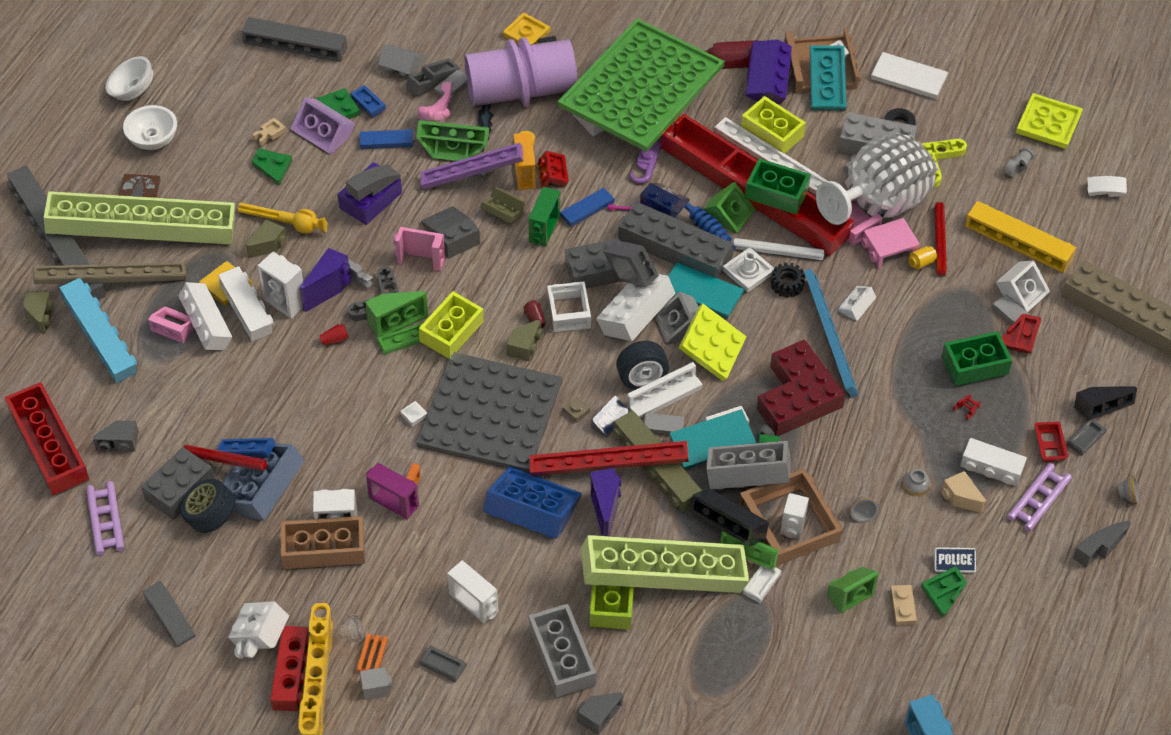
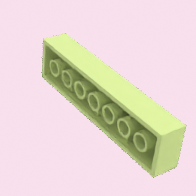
M588 535L581 546L585 584L741 593L749 582L744 545Z

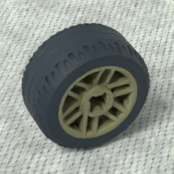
M211 478L200 481L183 498L181 516L194 530L200 533L212 532L224 525L232 515L235 506L234 494L217 479Z

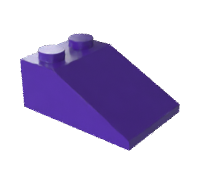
M330 248L326 250L300 286L303 311L307 312L341 293L350 284V264L347 255Z
M614 468L590 472V496L601 535L610 537L618 508V498H621L619 488L621 487V479L619 475H616Z

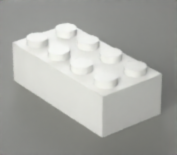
M659 274L647 287L628 283L596 318L603 334L609 337L633 341L675 294L669 277Z

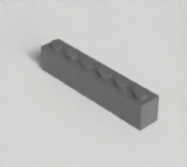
M248 17L241 31L244 44L338 62L342 61L347 50L346 35Z

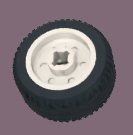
M638 341L621 351L616 361V367L623 384L630 389L636 390L667 375L669 362L663 348L658 343Z

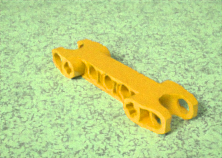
M315 603L311 609L304 692L299 715V731L301 735H323V714L329 655L333 639V622L330 619L331 610L327 603ZM324 609L327 611V615L324 618H317L315 616L316 611Z

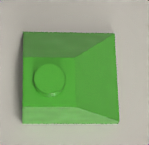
M735 182L713 196L703 208L704 211L717 219L723 228L733 233H738L756 210L750 201L745 198L744 193Z

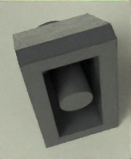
M617 692L590 696L577 709L578 722L599 735L623 705L624 694Z

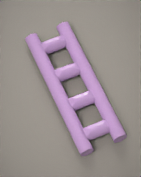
M1048 463L1007 515L1008 520L1014 521L1018 517L1026 522L1024 529L1030 532L1072 479V476L1069 473H1065L1061 477L1053 472L1055 466L1052 463ZM1047 477L1058 483L1053 490L1043 485ZM1036 491L1047 496L1043 503L1032 498ZM1026 504L1037 509L1032 517L1021 511Z
M106 482V489L94 491V486H87L86 493L96 555H103L104 548L116 546L117 551H123L125 548L114 482ZM108 496L109 505L97 507L96 499ZM110 513L112 521L100 524L98 515ZM113 529L114 538L102 540L101 531Z

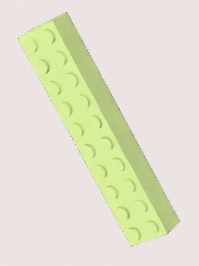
M48 191L44 213V227L47 234L231 245L235 223V203L51 191Z

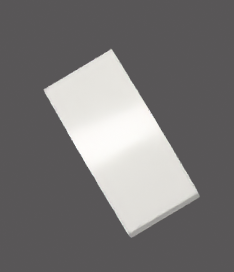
M1097 176L1087 178L1089 196L1108 194L1109 197L1127 195V180L1124 177Z

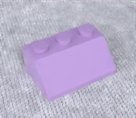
M304 98L290 129L329 154H332L349 139L356 123L317 99Z

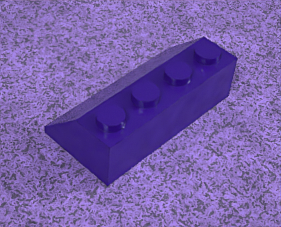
M778 39L754 41L752 43L745 91L746 97L758 102L765 96L778 105L786 99L792 46Z

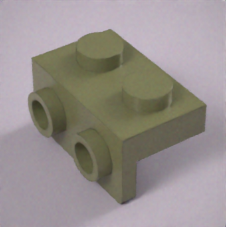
M494 187L491 197L482 201L480 208L488 214L500 218L503 222L512 223L522 216L525 201L498 187Z

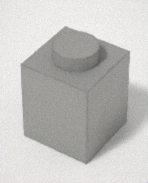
M385 667L360 671L365 700L390 695L389 687H393L391 674L386 675Z

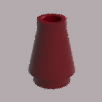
M535 300L526 303L523 306L524 314L531 322L541 321V329L545 327L547 323L545 322L540 303H537Z

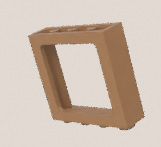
M805 469L790 474V483L757 486L740 493L739 505L763 518L757 506L789 495V493L800 491L804 497L809 498L808 504L826 532L788 548L781 549L768 526L766 540L761 541V543L779 550L776 566L837 543L841 538L843 530L840 522L836 521L833 517L831 507L826 505L822 492L816 489L812 476L808 475Z

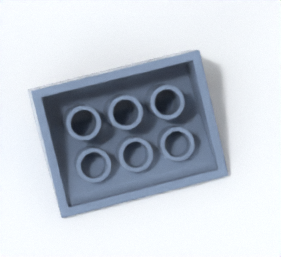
M275 443L269 457H255L266 460L267 467L264 471L234 465L222 482L234 494V513L256 520H265L268 517L276 502L279 501L281 495L305 461L293 444Z

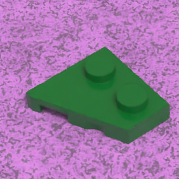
M346 88L315 98L348 119L360 116V111Z

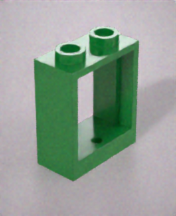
M547 187L542 188L528 218L529 242L547 246L560 217V191Z

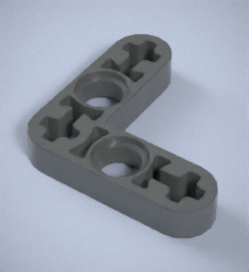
M387 266L379 268L377 270V281L381 294L399 293L393 270ZM384 274L388 276V281H385ZM388 287L394 289L392 292L384 291ZM368 300L354 302L348 306V316L351 320L361 321L367 319V312H365L364 308H366L365 302Z

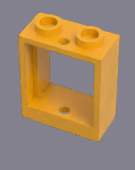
M532 133L514 134V144L520 143L523 147V161L515 163L518 190L536 189Z

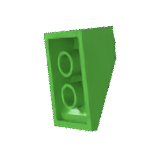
M425 291L381 294L365 302L368 326L376 337L404 329L428 317L427 294Z

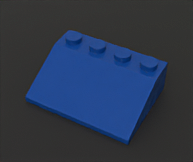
M509 467L487 491L483 512L493 517L507 520L511 524L526 527L530 531H537L545 534L547 537L557 539L565 529L582 493Z

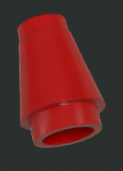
M337 324L319 335L323 345L344 342L345 339L349 338L344 324Z

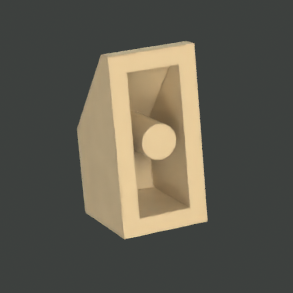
M965 471L944 480L942 495L946 500H949L952 506L978 513L984 512L986 499Z

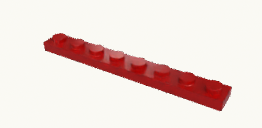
M687 441L530 455L531 476L689 462Z

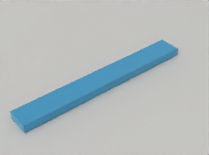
M808 269L804 273L842 381L852 398L856 397L859 393L820 283L812 269Z

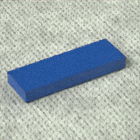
M413 129L360 132V149L413 147Z
M602 188L560 212V216L572 227L608 207V205L615 203V198L605 188Z
M273 438L222 439L217 450L250 457H269L276 442Z

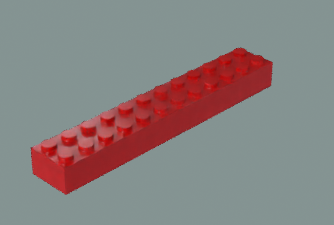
M685 114L680 116L674 122V126L671 124L661 135L660 148L724 189L735 182L745 195L746 183L758 161L757 159ZM807 192L797 214L748 199L755 209L817 249H823L824 253L828 256H831L849 239L850 230L854 226V221L850 218L839 225L828 222L818 209L816 197Z

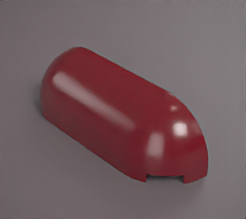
M760 40L714 43L713 47L707 51H704L723 60L724 67L722 69L749 68L752 43Z

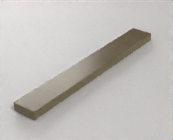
M185 262L33 266L34 284H66L78 278H81L83 283L187 279Z

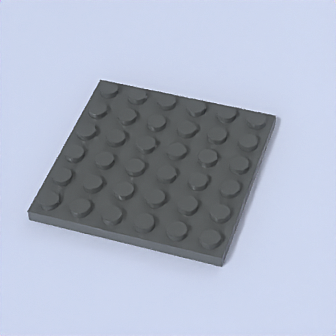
M454 352L449 359L417 440V447L499 467H512L530 474V455H537L562 384V377Z

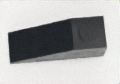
M1090 387L1076 392L1074 408L1087 420H1091L1135 404L1137 387Z

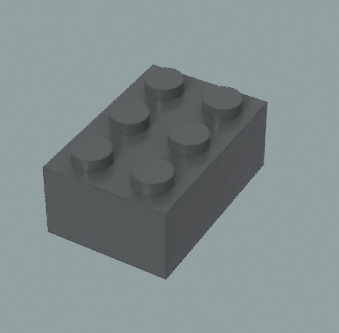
M619 238L565 249V265L571 282H585L586 289L621 282L616 277L603 253L615 240L620 241Z
M182 447L141 488L144 499L174 520L181 514V504L186 493L198 482L215 478L210 465Z

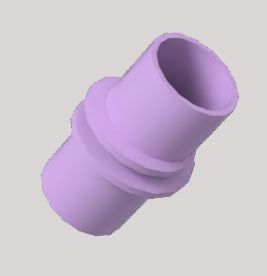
M519 38L518 46L513 39L506 40L504 49L465 54L464 56L466 80L472 106L505 101L510 102L520 99L524 107H529L531 97L565 93L577 82L576 62L569 39L530 45L527 38Z

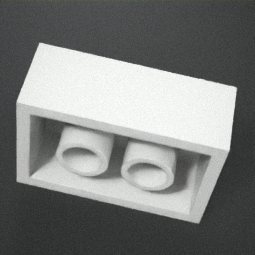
M272 252L258 265L263 299L292 319L303 309L300 286L303 283L302 270L298 265H293L287 261L284 256H279Z

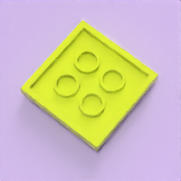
M1032 93L1016 133L1067 149L1083 109Z
M701 304L686 331L679 349L720 380L724 381L728 378L747 336L706 305Z

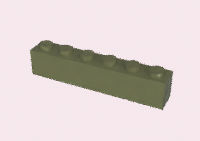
M633 410L614 420L613 434L617 440L622 441L624 446L661 443ZM679 463L643 466L649 478L655 480L660 491L670 498L672 505L682 513L690 509L692 495L702 491Z

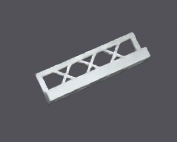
M692 362L628 393L627 408L630 411L633 410L642 419L646 413H655L701 390L703 384L695 375L696 365Z

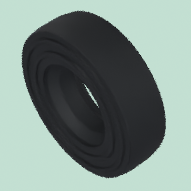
M903 108L892 109L884 117V120L894 121L895 119H902L906 121V124L914 126L916 124L913 113Z

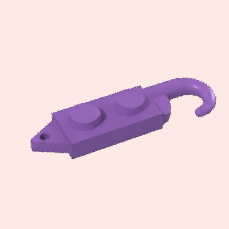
M661 138L647 152L642 149L640 150L637 167L646 172L642 178H636L634 172H631V180L635 183L643 184L650 180L661 149Z

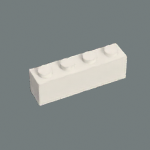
M238 266L219 274V285L251 342L272 334L273 319L270 314H266L264 303L262 300H258L254 286L249 285V278L246 272H242Z
M186 282L178 296L205 350H225L232 339V335L206 284Z

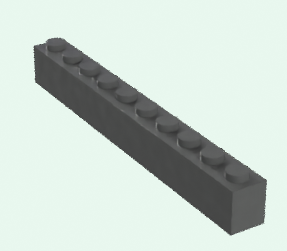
M26 165L7 173L9 181L6 184L10 192L14 191L17 203H21L24 214L29 215L30 224L32 227L36 226L37 235L40 239L43 238L45 240L43 241L47 251L51 250L54 262L59 263V266L90 265L71 235L45 233L44 213L47 196L28 166ZM87 283L93 298L96 297L100 300L106 297L102 283Z

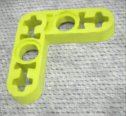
M952 139L922 143L938 167L937 172L934 174L935 184L933 188L938 187L942 179L937 159L963 156L967 148L964 140ZM937 148H943V149H945L946 151H945V152H939V151L937 150Z

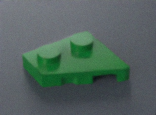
M258 148L252 160V165L256 169L261 170L265 176H270L274 179L275 184L280 185L292 163V156Z
M955 566L922 582L921 588L943 618L966 587L967 581Z

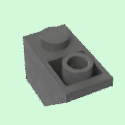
M116 420L93 436L96 450L103 452H135L139 434L136 421Z

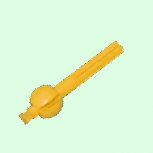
M239 203L238 212L293 224L295 230L302 234H309L315 229H319L324 233L327 232L328 222L326 219H317L316 214L309 209H301L296 213Z

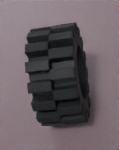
M785 262L784 266L778 264V267L774 268L771 276L772 290L774 289L776 294L779 292V296L782 297L785 294V298H788L789 295L795 297V293L799 295L800 291H803L805 273H803L802 268L799 269V265L794 267V263L788 265ZM788 277L792 278L795 281L787 283L782 281L781 279Z

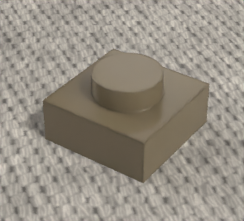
M576 397L563 407V412L577 423L590 413V407L580 398Z

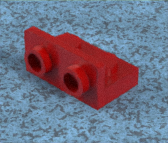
M545 151L537 162L542 188L547 187L549 183L566 186L569 183L565 155Z

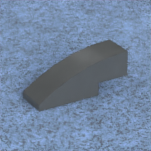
M449 58L422 67L421 72L408 76L406 88L416 97L433 90L456 70H459L460 67Z
M389 165L373 167L347 180V192L360 201L368 194L376 195L399 179L401 175Z
M1131 522L1116 523L1095 532L1076 548L1073 559L1086 568L1097 555L1105 559L1126 536Z
M161 581L142 591L145 601L177 647L196 637L183 613Z

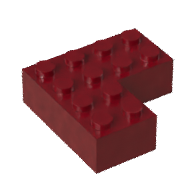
M805 339L772 353L770 368L783 385L758 395L757 410L767 425L773 430L775 436L783 435L843 408L845 393Z

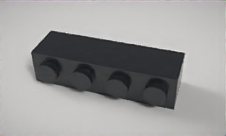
M710 488L692 495L690 512L748 546L766 540L769 522Z

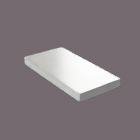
M882 52L872 72L871 79L937 99L948 72Z

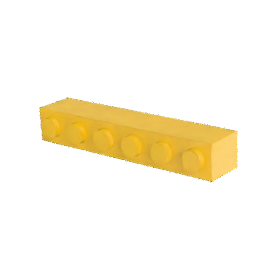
M979 201L976 202L967 215L965 227L1062 273L1065 272L1074 258L1077 247Z

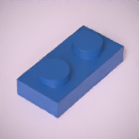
M365 85L351 92V98L371 117L386 110V104Z

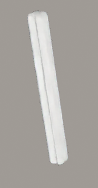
M735 238L733 242L736 246L735 249L747 250L750 247L755 252L815 260H823L824 257L823 249Z

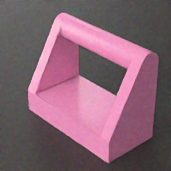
M166 306L153 313L148 319L152 332L183 344L194 330L187 314ZM168 315L186 323L179 325L164 318Z

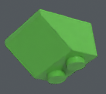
M860 567L856 570L852 569L844 577L836 578L829 583L827 597L838 611L843 613L874 596L879 573L866 567Z

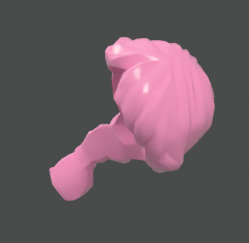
M444 82L441 89L444 95L437 103L432 106H420L418 108L420 120L445 123L446 119L450 117V111L447 106L452 98L451 88L453 83Z

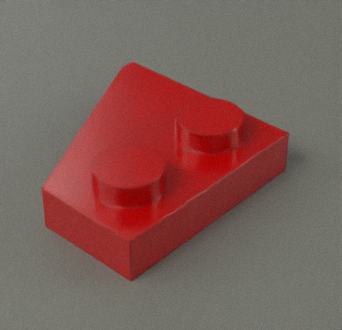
M1022 314L1016 323L1011 325L1001 337L1006 348L1032 354L1041 318Z

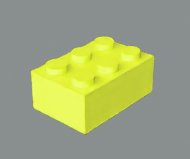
M765 96L742 115L741 121L742 128L784 154L804 137L806 125L805 121Z
M452 291L419 327V342L450 359L453 353L457 352L483 323V308Z

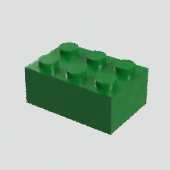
M759 158L746 183L745 198L797 214L809 190L811 174Z
M999 331L944 343L941 356L955 386L1008 375L1012 364L1011 356Z

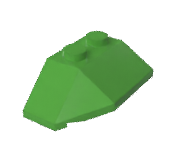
M419 120L416 138L433 159L459 161L478 155L487 147L489 128Z

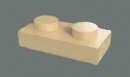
M912 585L891 586L890 592L895 626L916 625L917 617Z

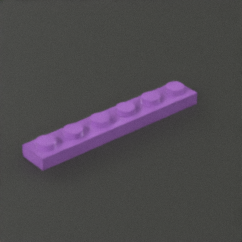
M520 143L421 171V187L425 190L523 161V147Z

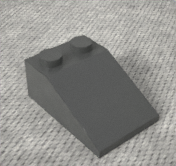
M453 206L421 220L422 225L428 232L444 234L445 255L448 259L480 244V231L470 217Z

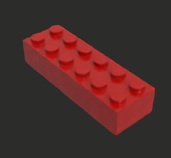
M42 382L5 397L9 412L52 496L90 480L86 466Z

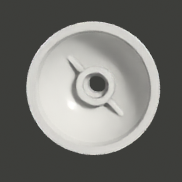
M138 56L120 64L107 80V93L111 97L122 101L132 100L141 95L149 87L153 79L150 61L146 57Z
M157 105L144 106L134 110L126 117L123 124L126 138L136 147L145 150H155L164 147L173 139L177 129V119L174 113L165 107Z

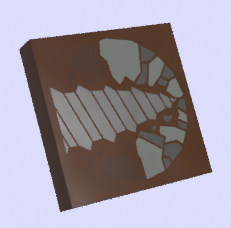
M124 174L119 196L157 198L161 180L160 176Z

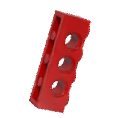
M284 626L282 630L270 699L273 710L298 712L304 692L301 689L305 683L306 672L304 670L307 664L310 637L308 627Z

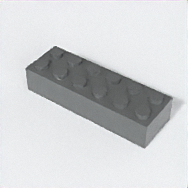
M635 202L618 226V238L620 241L642 245L646 252L674 265L678 262L715 278L720 277L723 272V266L733 257L734 243L638 202Z

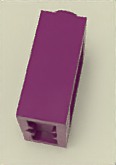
M378 462L373 468L368 470L366 481L369 499L408 520L419 507L417 484Z

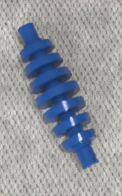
M690 203L685 206V209L690 213L689 218L693 220L697 228L731 242L732 237L727 234V231L723 229V226L717 219L706 211H702V208L699 206L694 207Z

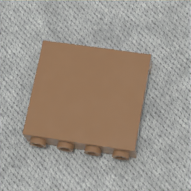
M844 27L843 35L794 39L792 31L785 32L784 43L792 46L790 73L795 93L810 92L809 46H829L838 40L843 43L849 52V56L845 58L846 90L857 89V83L860 82L861 76L860 71H857V59H854L851 34H848L846 27Z

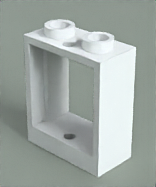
M585 282L547 286L553 332L591 328V314ZM581 298L583 312L556 315L554 300Z
M463 560L447 573L449 595L483 624L489 619L492 620L497 615L498 591Z

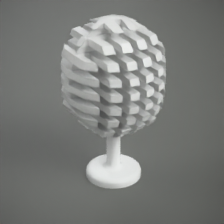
M900 133L878 138L862 146L848 169L849 177L845 181L849 190L846 191L840 184L834 181L824 182L818 187L816 191L818 209L828 222L835 225L842 224L849 219L852 211L851 200L854 199L864 210L867 209V213L871 216L878 213L879 215L883 214V218H891L905 213L920 205L935 184L934 174L937 172L938 167L933 161L932 156L911 135H903L901 137L899 136Z

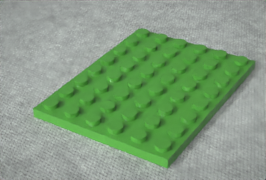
M637 18L558 101V107L647 152L724 67V61Z

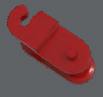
M971 394L965 396V399H960L957 405L953 406V410L956 411L959 407L966 406L971 410L966 416V419L969 420L975 415L976 409L981 407V402L971 399ZM969 401V402H970L971 404H973L974 406H973V407H970V406H969L968 404H966V403Z

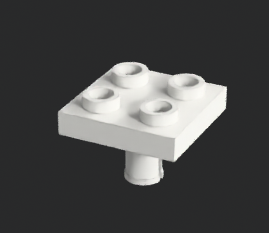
M749 247L726 263L722 271L746 292H750L771 277L774 268Z

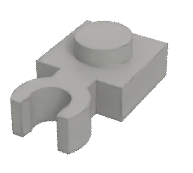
M348 259L351 279L369 289L373 285L370 282L372 277L364 273L363 268L358 263Z

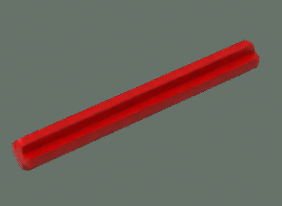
M936 202L934 206L937 254L936 274L938 276H945L947 272L945 204L943 202Z
M188 444L183 446V448L200 459L264 471L267 467L265 459Z

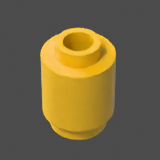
M925 246L911 252L908 261L911 267L918 270L932 264L936 260L937 254L933 247Z

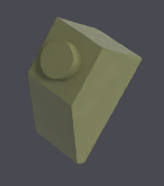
M265 220L246 244L248 256L252 258L277 252L287 240L285 227Z

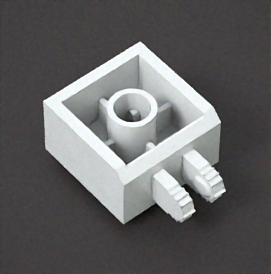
M275 601L245 603L241 608L240 614L228 637L236 645L234 653L236 657L243 658L245 656L252 658L258 649L275 647L289 618V615Z

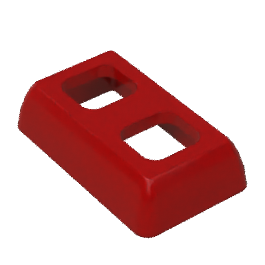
M1058 421L1035 423L1034 428L1042 461H1065L1068 453L1061 423ZM1041 434H1053L1054 441H1043ZM1055 449L1058 456L1046 457L1045 450Z

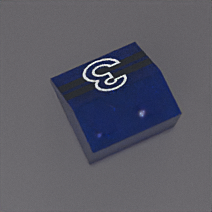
M650 183L640 194V204L673 218H676L690 201L689 198L660 183Z

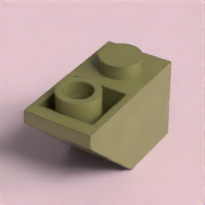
M26 291L23 304L26 317L41 333H46L47 326H50L51 323L50 312L54 310V300H51L49 292Z
M536 320L513 329L507 342V356L529 361L531 355H534L536 352L537 340H541L543 335L541 321Z

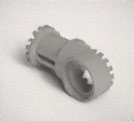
M1028 147L1021 148L1018 157H1015L1013 160L1010 159L1007 163L1004 174L1014 177L1018 170H1026L1028 162L1035 157L1034 153H1032L1033 151Z

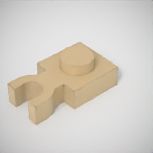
M272 118L261 126V131L253 133L252 136L255 141L260 138L259 144L263 146L269 138L273 141L285 133L286 127L277 119Z

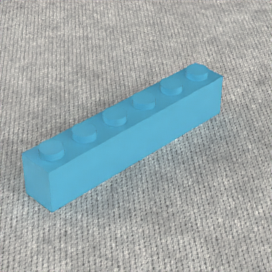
M78 278L59 287L62 299L115 383L136 374L137 361L135 357L128 354V347L124 340H119L117 329L109 324L110 320L107 313L100 310V303L96 297L93 298L90 294L92 292L89 285L83 283L81 278Z

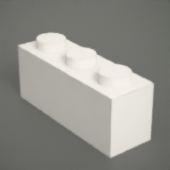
M970 438L960 467L983 474L988 478H994L1006 484L1017 486L1027 457Z

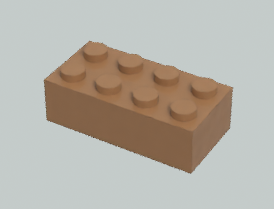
M363 516L281 521V559L283 569L365 564Z

